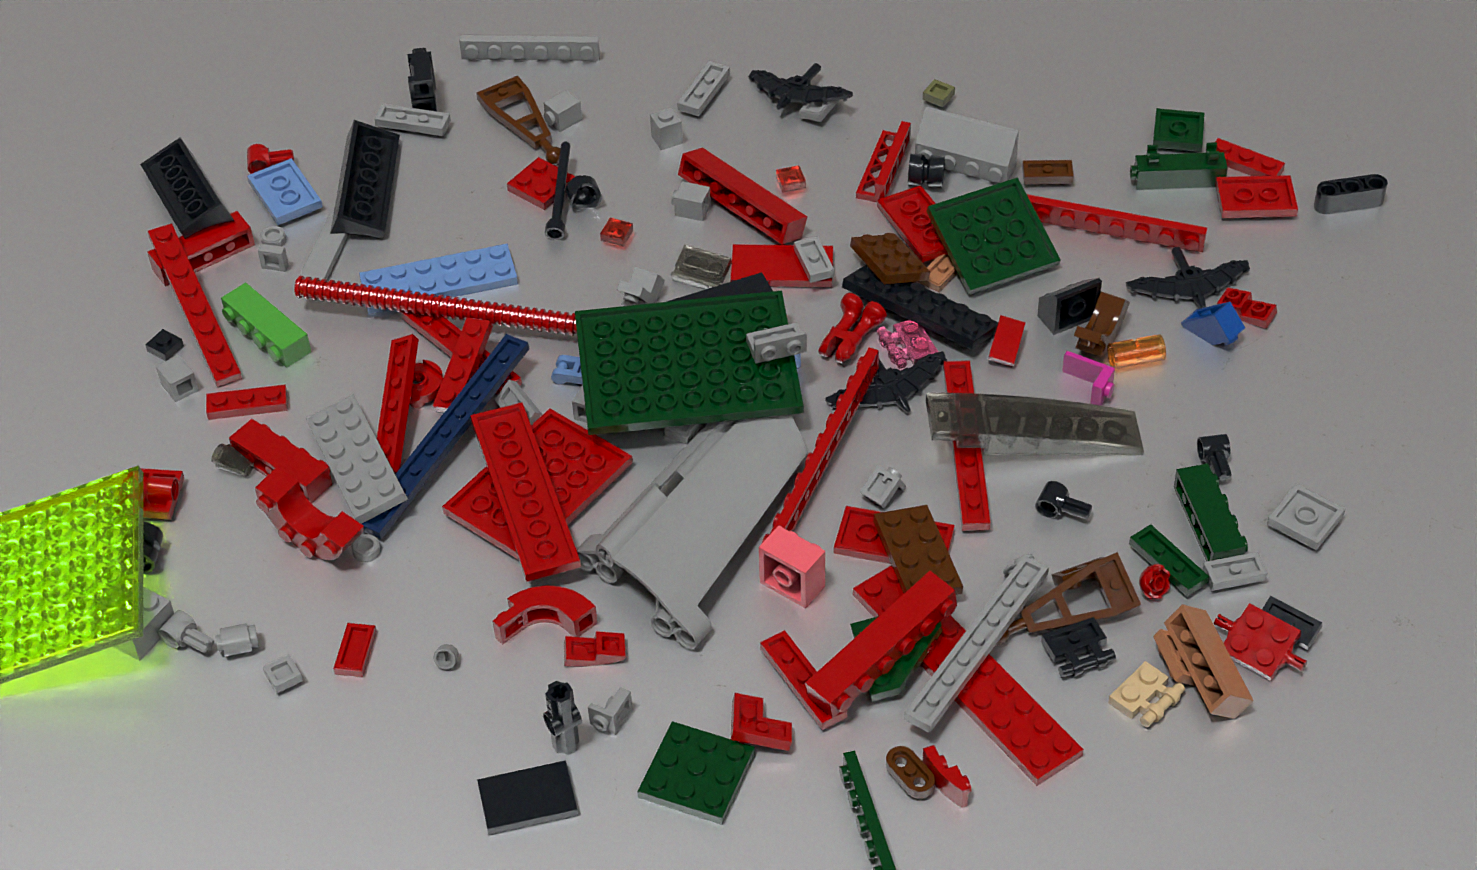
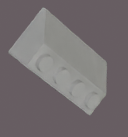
M926 107L915 143V154L925 155L926 159H929L931 155L945 156L946 170L1001 183L1010 180L1016 168L1019 130Z

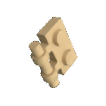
M1145 661L1109 696L1108 703L1130 719L1141 713L1143 715L1140 718L1141 724L1149 727L1153 722H1158L1163 718L1164 711L1169 706H1175L1180 701V695L1185 692V687L1180 682H1177L1172 687H1165L1168 684L1169 677ZM1155 696L1159 699L1156 703H1149Z

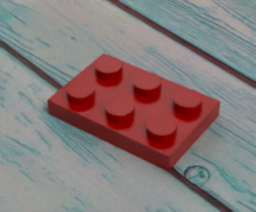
M1291 175L1216 177L1215 186L1222 218L1297 217L1298 206Z

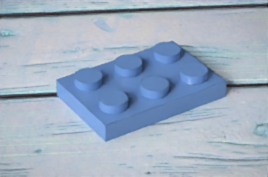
M292 158L247 175L249 184L277 225L323 208L321 199Z

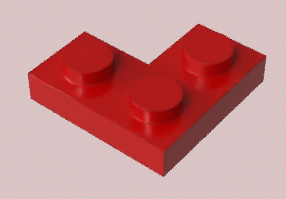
M734 693L730 740L789 751L792 743V723L763 717V698Z

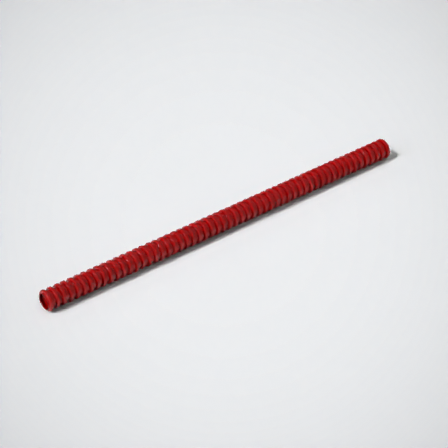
M301 275L296 279L294 287L297 298H302V296L304 299L311 297L312 300L319 298L322 302L325 300L329 303L334 301L336 304L342 302L344 305L350 303L351 306L358 304L359 307L365 305L366 308L373 306L374 309L381 307L382 310L389 308L390 311L396 309L397 312H402L404 310L405 313L412 311L413 314L420 312L423 316L427 313L428 316L432 317L434 314L437 318H440L442 315L445 319L451 317L452 320H456L459 318L460 321H464L466 318L489 320L492 325H496V323L499 326L506 324L507 327L514 325L517 329L521 326L524 330L530 328L531 331L538 329L539 332L546 330V333L553 331L554 334L559 332L562 335L569 333L570 336L577 334L575 313L569 315V312L562 314L561 311L554 313L553 310L548 312L545 309L538 311L537 308L530 310V307L522 309V306L519 305L515 308L514 305L510 304L507 306L505 303H502L500 306L497 302L491 304L490 301L483 303L482 300L475 302L474 299L468 301L467 298L460 300L459 297H454V299L451 296L444 298L443 295L436 297V294H431L430 296L428 293L421 295L420 292L413 294L410 290L406 293L403 289L399 291L396 288L390 290L388 287L382 289L381 286L374 288L373 285L366 287L365 284L359 286L358 283H353L351 285L350 282L343 284L342 281H337L336 283L335 280H330L328 282L327 279L320 281L319 278L312 279V277H306L305 279Z

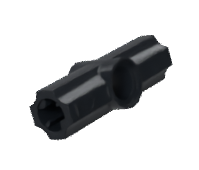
M554 681L548 685V691L545 693L547 711L543 713V718L551 733L553 748L557 753L569 755L577 751L576 746L579 743L577 725L582 723V718L574 703L573 689L569 683Z

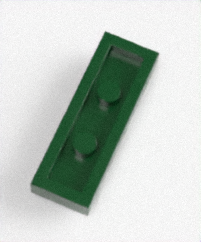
M1148 525L1130 537L1129 545L1151 565H1163L1170 572L1169 581L1185 596L1188 597L1208 584L1209 575L1153 525Z

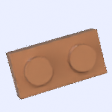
M1160 629L1153 637L1158 645V652L1164 658L1169 668L1170 676L1176 682L1196 686L1169 632Z

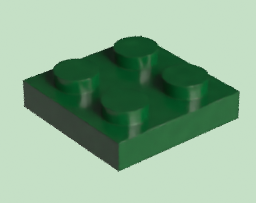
M1156 108L1153 145H1158V148L1201 152L1205 113Z

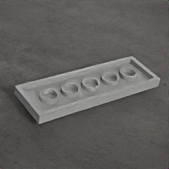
M354 394L306 418L356 521L362 524L408 500Z

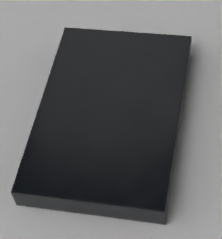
M566 760L477 779L488 835L578 815Z

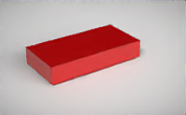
M347 623L333 668L335 675L363 677L377 632L375 625Z

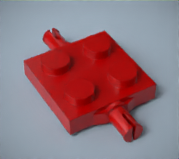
M1250 603L1241 617L1234 622L1221 614H1218L1214 621V625L1228 632L1224 645L1232 660L1269 681H1272L1278 670L1285 666L1286 663L1300 670V672L1307 665V660L1293 654V647L1301 636V630Z

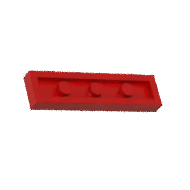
M466 318L433 403V408L436 412L444 413L476 373L493 328L491 321Z
M785 630L760 642V650L822 730L847 718V710L840 712L832 718L808 698L805 682L817 671Z

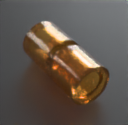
M1158 334L1136 338L1135 341L1130 339L1109 343L1107 346L1109 364L1111 367L1118 369L1165 360L1166 346L1164 339Z

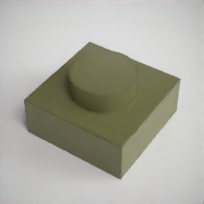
M934 79L923 91L922 100L944 107L955 95V87Z

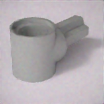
M177 610L158 630L161 640L175 649L179 646L186 647L189 645L205 653L210 652L214 644V640L211 637L197 630V625L193 618L181 610Z

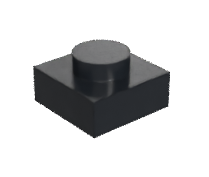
M164 329L145 344L147 352L164 361L169 360L184 346L182 338Z

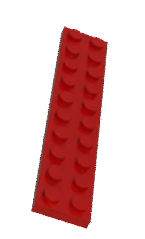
M892 565L853 588V596L873 617L880 616L904 594ZM951 615L947 618L944 617L940 621L942 633L937 640L934 639L927 650L928 654L920 664L931 677L966 632ZM988 654L954 700L1036 786L1083 756L1084 749L990 654Z

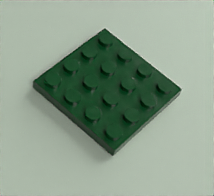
M1018 177L930 205L926 210L968 295L1060 264L1061 259Z

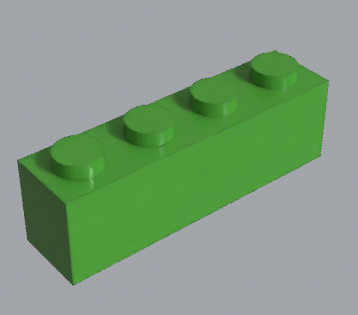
M246 282L221 297L223 304L222 313L228 322L235 323L242 334L249 335L259 348H264L275 362L279 361L287 368L311 353L308 334Z

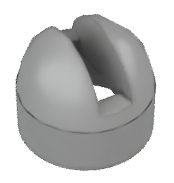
M444 644L435 651L433 659L439 668L450 669L457 662L459 653L453 645ZM448 652L450 653L451 661H447Z

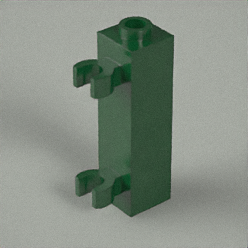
M1217 142L1207 143L1206 153L1159 154L1157 153L1158 145H1147V155H1135V163L1130 166V179L1135 180L1136 190L1216 187V177H1226L1228 170L1224 152L1216 151Z

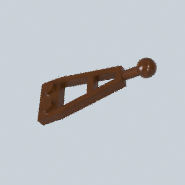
M519 76L476 92L477 100L490 115L534 149L541 147L546 152L545 158L547 162L555 166L559 164L560 148L551 145V133L529 88ZM524 98L531 114L514 120L500 108ZM537 125L541 134L535 136L527 128Z
M1118 552L1092 562L1021 610L1019 613L1021 618L1012 622L996 645L1004 644L1007 642L1009 635L1026 629L1027 633L1031 634L1065 627L1094 617L1096 621L1112 618L1141 605L1140 600ZM1094 573L1109 608L1072 616L1062 593ZM1053 600L1061 618L1034 623L1031 614Z

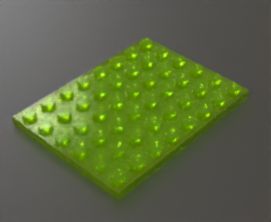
M139 465L0 513V684L143 636V471Z

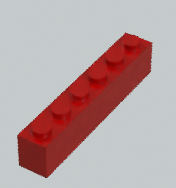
M704 148L682 154L678 171L680 177L689 183L710 187V197L783 245L802 238L807 221L806 215Z
M932 571L927 572L805 682L808 698L832 718L840 712L846 711L858 695L867 692L881 674L888 673L902 655L909 654L923 636L931 634L936 624L944 617H949L955 611L957 606L955 589Z

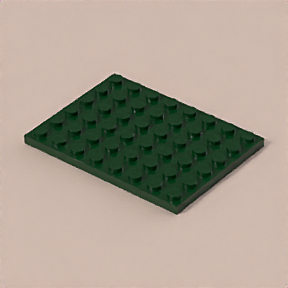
M782 290L575 311L588 435L804 413V404L794 355L755 364L746 341V334L788 325Z

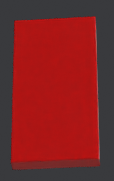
M920 185L878 199L877 207L919 260L924 263L948 253L926 212L928 206L936 203Z
M733 244L731 282L762 272L770 287H832V278L810 283L794 251V245ZM823 246L833 266V246Z
M846 506L834 544V554L891 564L873 522L874 514L881 512ZM935 521L949 553L955 525Z

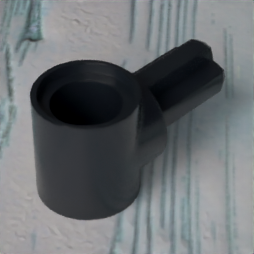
M1227 434L1198 437L1197 452L1200 461H1205L1212 466L1213 472L1221 482L1231 478L1232 474L1227 462L1230 457V442Z
M1057 481L1047 482L1035 503L1036 510L1047 518H1054L1057 515L1061 516L1066 512L1087 519L1092 511L1091 504L1070 498L1068 489Z

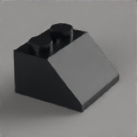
M1100 278L1082 280L1039 297L1037 316L1053 335L1090 321L1101 293L1102 280Z

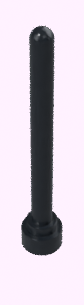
M567 141L561 144L552 218L549 219L545 226V236L552 240H560L565 235V224L561 218L570 155V143Z

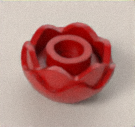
M1160 564L1148 566L1139 577V586L1142 593L1151 600L1162 598L1164 593L1170 589V572Z

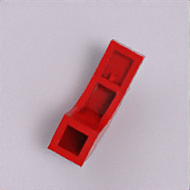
M537 586L522 590L507 598L509 609L501 612L492 621L495 639L503 645L528 626L544 622L559 625L573 637H580L597 624L596 606L574 590L559 586Z

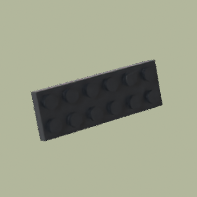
M867 265L843 278L842 288L869 301L877 302L882 307L971 350L996 332L998 322L992 320L988 315L969 309L967 305L956 303L948 299L944 294L935 293L920 283L883 284Z

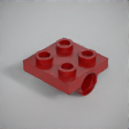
M129 468L115 508L117 516L171 519L184 481L183 471Z

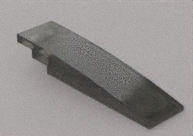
M929 392L926 394L925 401L931 440L956 441L957 448H981L983 455H1143L1144 453L1135 411L1080 402L1023 396Z

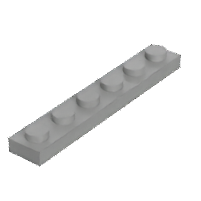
M460 35L459 39L462 59L599 61L600 59L599 36Z

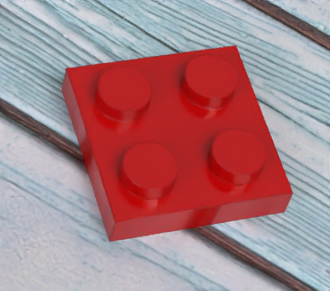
M538 157L507 183V190L545 210L554 203L558 167ZM568 172L566 186L575 177Z

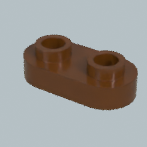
M897 746L889 750L886 755V769L906 793L918 799L930 796L935 786V777L932 771L908 747ZM897 764H904L905 766L899 767Z

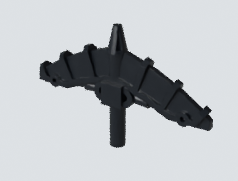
M814 63L803 76L796 75L788 79H780L773 73L765 70H752L748 76L751 81L757 83L758 89L768 92L769 97L780 99L776 106L778 110L789 105L791 102H802L803 105H807L808 102H823V104H827V101L841 99L847 101L848 98L853 96L852 91L842 87L811 85V80L821 71V66L818 63Z
M1175 247L1171 251L1179 268L1175 276L1165 278L1139 277L1138 279L1126 282V287L1131 290V293L1137 291L1152 295V298L1160 296L1174 298V301L1192 299L1200 308H1205V296L1211 293L1218 294L1221 291L1220 289L1227 284L1236 283V278L1242 273L1249 272L1250 267L1248 260H1232L1221 264L1215 269L1202 270L1199 267L1189 266L1181 248Z
M944 352L928 354L926 357L919 359L912 367L901 371L891 367L886 369L879 359L877 375L874 377L873 382H871L859 407L877 406V409H880L882 405L896 404L903 411L909 413L911 410L907 398L914 393H920L922 391L921 387L929 379H935V372L940 365L947 361ZM840 389L826 397L825 401L827 404L831 405L832 408H836L839 395H844L846 389Z

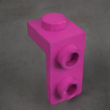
M1066 351L1062 371L1093 383L1090 404L1100 407L1105 398L1109 399L1114 391L1115 368Z

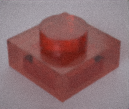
M799 165L776 170V179L782 193L806 188V180Z
M609 218L600 233L601 241L624 247L633 232V223Z

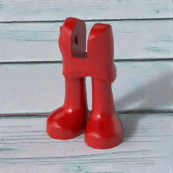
M846 293L841 299L840 307L843 317L835 327L832 326L818 350L821 356L828 358L836 347L839 346L835 359L840 364H843L854 355L856 347L861 343L862 338L871 329L883 323L887 316L885 309L879 303L871 301L864 308L862 300L853 293ZM859 319H861L860 322L858 323V325L855 327V329H854L853 331H849L850 328H851Z

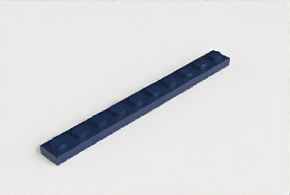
M508 334L502 338L395 474L408 500L362 523L364 526L363 532L382 540L472 424L470 415L480 413L529 351L528 342Z

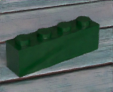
M1209 464L1176 469L1174 489L1206 562L1244 555L1248 551L1247 540L1245 536H1241L1238 530L1237 518L1231 514L1228 498L1225 494L1221 493L1218 476L1212 473Z

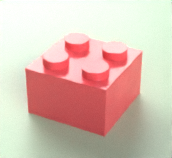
M778 526L759 546L760 583L800 606L807 608L825 587V550L817 544L804 540L795 532Z

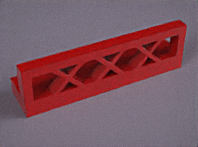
M901 121L897 133L882 131L856 191L857 199L877 202L878 199L888 196L910 143V122ZM891 140L893 143L888 147L885 141ZM887 155L884 162L879 160V157ZM881 170L879 176L876 178L871 174ZM869 187H875V193L864 191Z

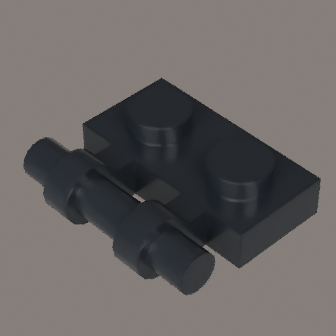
M1094 617L1042 634L1041 643L1054 663L1062 660L1066 661V665L1058 667L1062 678L1069 675L1073 677L1081 675L1084 670L1092 667L1097 669L1107 665V662L1116 659L1113 649L1102 651L1100 648L1106 645L1107 637ZM1089 652L1091 655L1080 660L1077 655Z

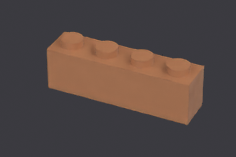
M1182 604L1164 624L1210 714L1235 719L1254 700L1207 611Z

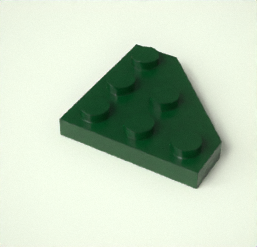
M877 617L851 623L853 637L855 638ZM941 622L936 624L931 634L923 636L909 654L902 655L888 673L881 674L874 681L869 689L872 702L902 693L906 687V681L913 671L916 672L928 654L927 650L934 639L937 640L942 633Z

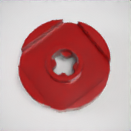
M423 360V363H415L413 381L422 382L419 384L412 383L411 407L421 408L425 403L436 398L443 380L442 370L436 363L429 360Z

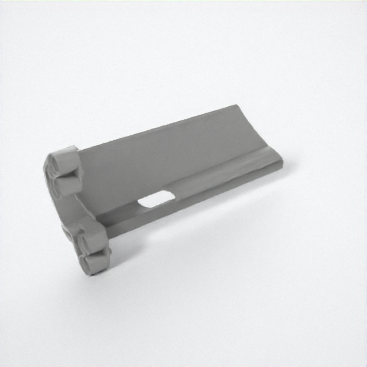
M792 415L707 423L604 534L590 535L578 547L577 553L581 563L580 569L591 571L595 568L599 577L608 583L616 582L625 571L630 573L656 597V611L651 619L653 629L664 637L674 634L678 643L683 647L694 649L712 629L711 621L697 605L808 453ZM678 472L684 479L668 496L665 495L660 489Z

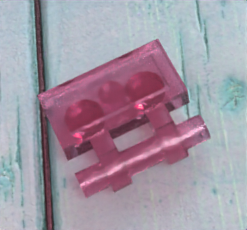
M911 320L894 324L893 333L887 331L885 327H880L876 331L879 336V343L883 348L887 349L890 361L896 364L899 369L907 366V360H910L914 365L919 359L926 357V355L938 353L924 328Z

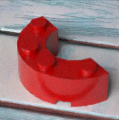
M278 466L255 487L258 498L256 504L278 529L279 536L285 542H292L309 558L314 556L323 560L337 559L363 533L364 526L342 511L338 516L332 517L318 510L304 495L299 481Z

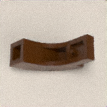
M1101 292L1093 315L1086 327L1077 326L1074 336L1079 339L1075 348L1100 357L1105 355L1120 330L1130 302L1126 299Z

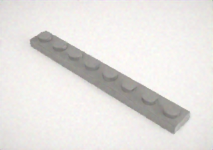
M1025 555L1021 558L904 712V720L929 733L932 731L1047 577L1049 567Z

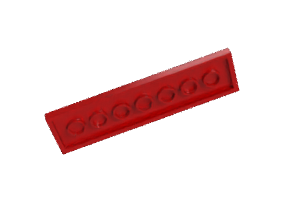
M523 402L470 415L471 423L526 582L581 568L580 558Z

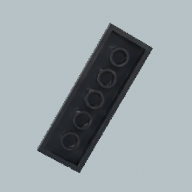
M357 120L353 121L346 139L330 234L352 233L383 238L386 230L400 138L399 134Z
M178 138L140 164L185 239L207 227L235 221L198 161L181 138Z

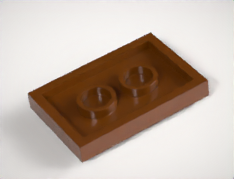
M885 233L884 235L874 236L866 234L861 237L851 238L850 247L883 284L929 280L930 270L896 234Z

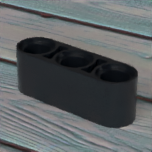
M1370 174L1320 182L1316 190L1314 209L1321 214H1334L1379 207L1384 202L1388 184L1387 179L1382 175Z

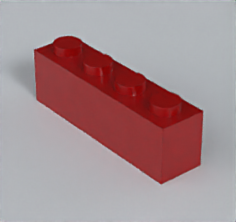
M238 211L231 213L235 221L207 227L186 239L183 236L178 237L195 273L255 245L251 227ZM155 250L147 251L154 273L165 287L170 285Z
M250 419L229 437L233 456L265 476L278 466L299 481L301 490L311 503L333 485L330 474L331 469L326 462L312 457L304 448L296 447L285 436L277 435L266 424H260L254 419Z

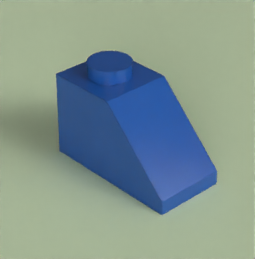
M1231 302L1196 309L1181 322L1183 328L1211 345L1221 343L1229 345L1239 338L1238 334L1245 329Z

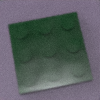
M672 721L637 791L638 798L723 825L755 755V747Z

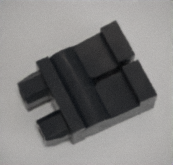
M415 48L412 50V54H407L410 69L408 84L412 108L437 112L436 82L431 51L427 52L426 48Z

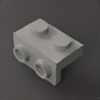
M798 323L746 334V341L755 364L807 352V335L804 330H800Z

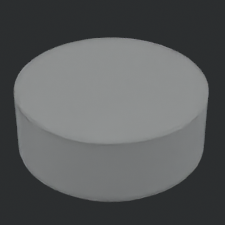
M270 226L265 228L260 234L262 244L282 247L286 243L285 231L281 227Z
M361 535L351 545L354 558L361 562H370L380 554L379 541L373 535Z

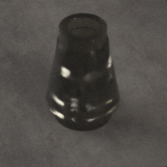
M220 444L212 455L211 461L215 464L216 468L244 477H248L254 468V463L230 444Z

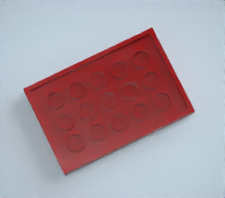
M551 408L531 425L567 525L633 463L632 455L597 435H588L587 429ZM486 466L442 506L443 514L518 559Z

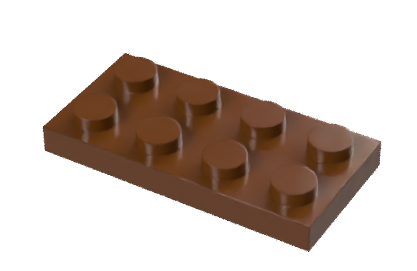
M928 505L874 514L873 522L903 593L909 590L927 572L932 571L955 589L956 595L962 594L963 584Z

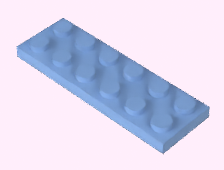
M508 244L359 273L361 284H365L366 287L373 285L374 288L377 286H381L382 289L388 287L390 290L396 288L397 291L403 289L406 293L410 290L413 294L415 292H420L421 295L428 293L429 296L436 294V297L443 295L444 298L446 296L453 298L518 285ZM373 306L367 308L368 314L389 310V308L382 310L381 307L374 309Z

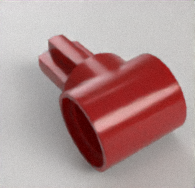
M253 144L247 149L248 172L252 174L291 158L294 161L293 150L270 152L269 148L262 144Z

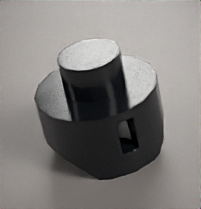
M575 176L565 188L566 196L573 208H596L602 201L598 185L591 176Z

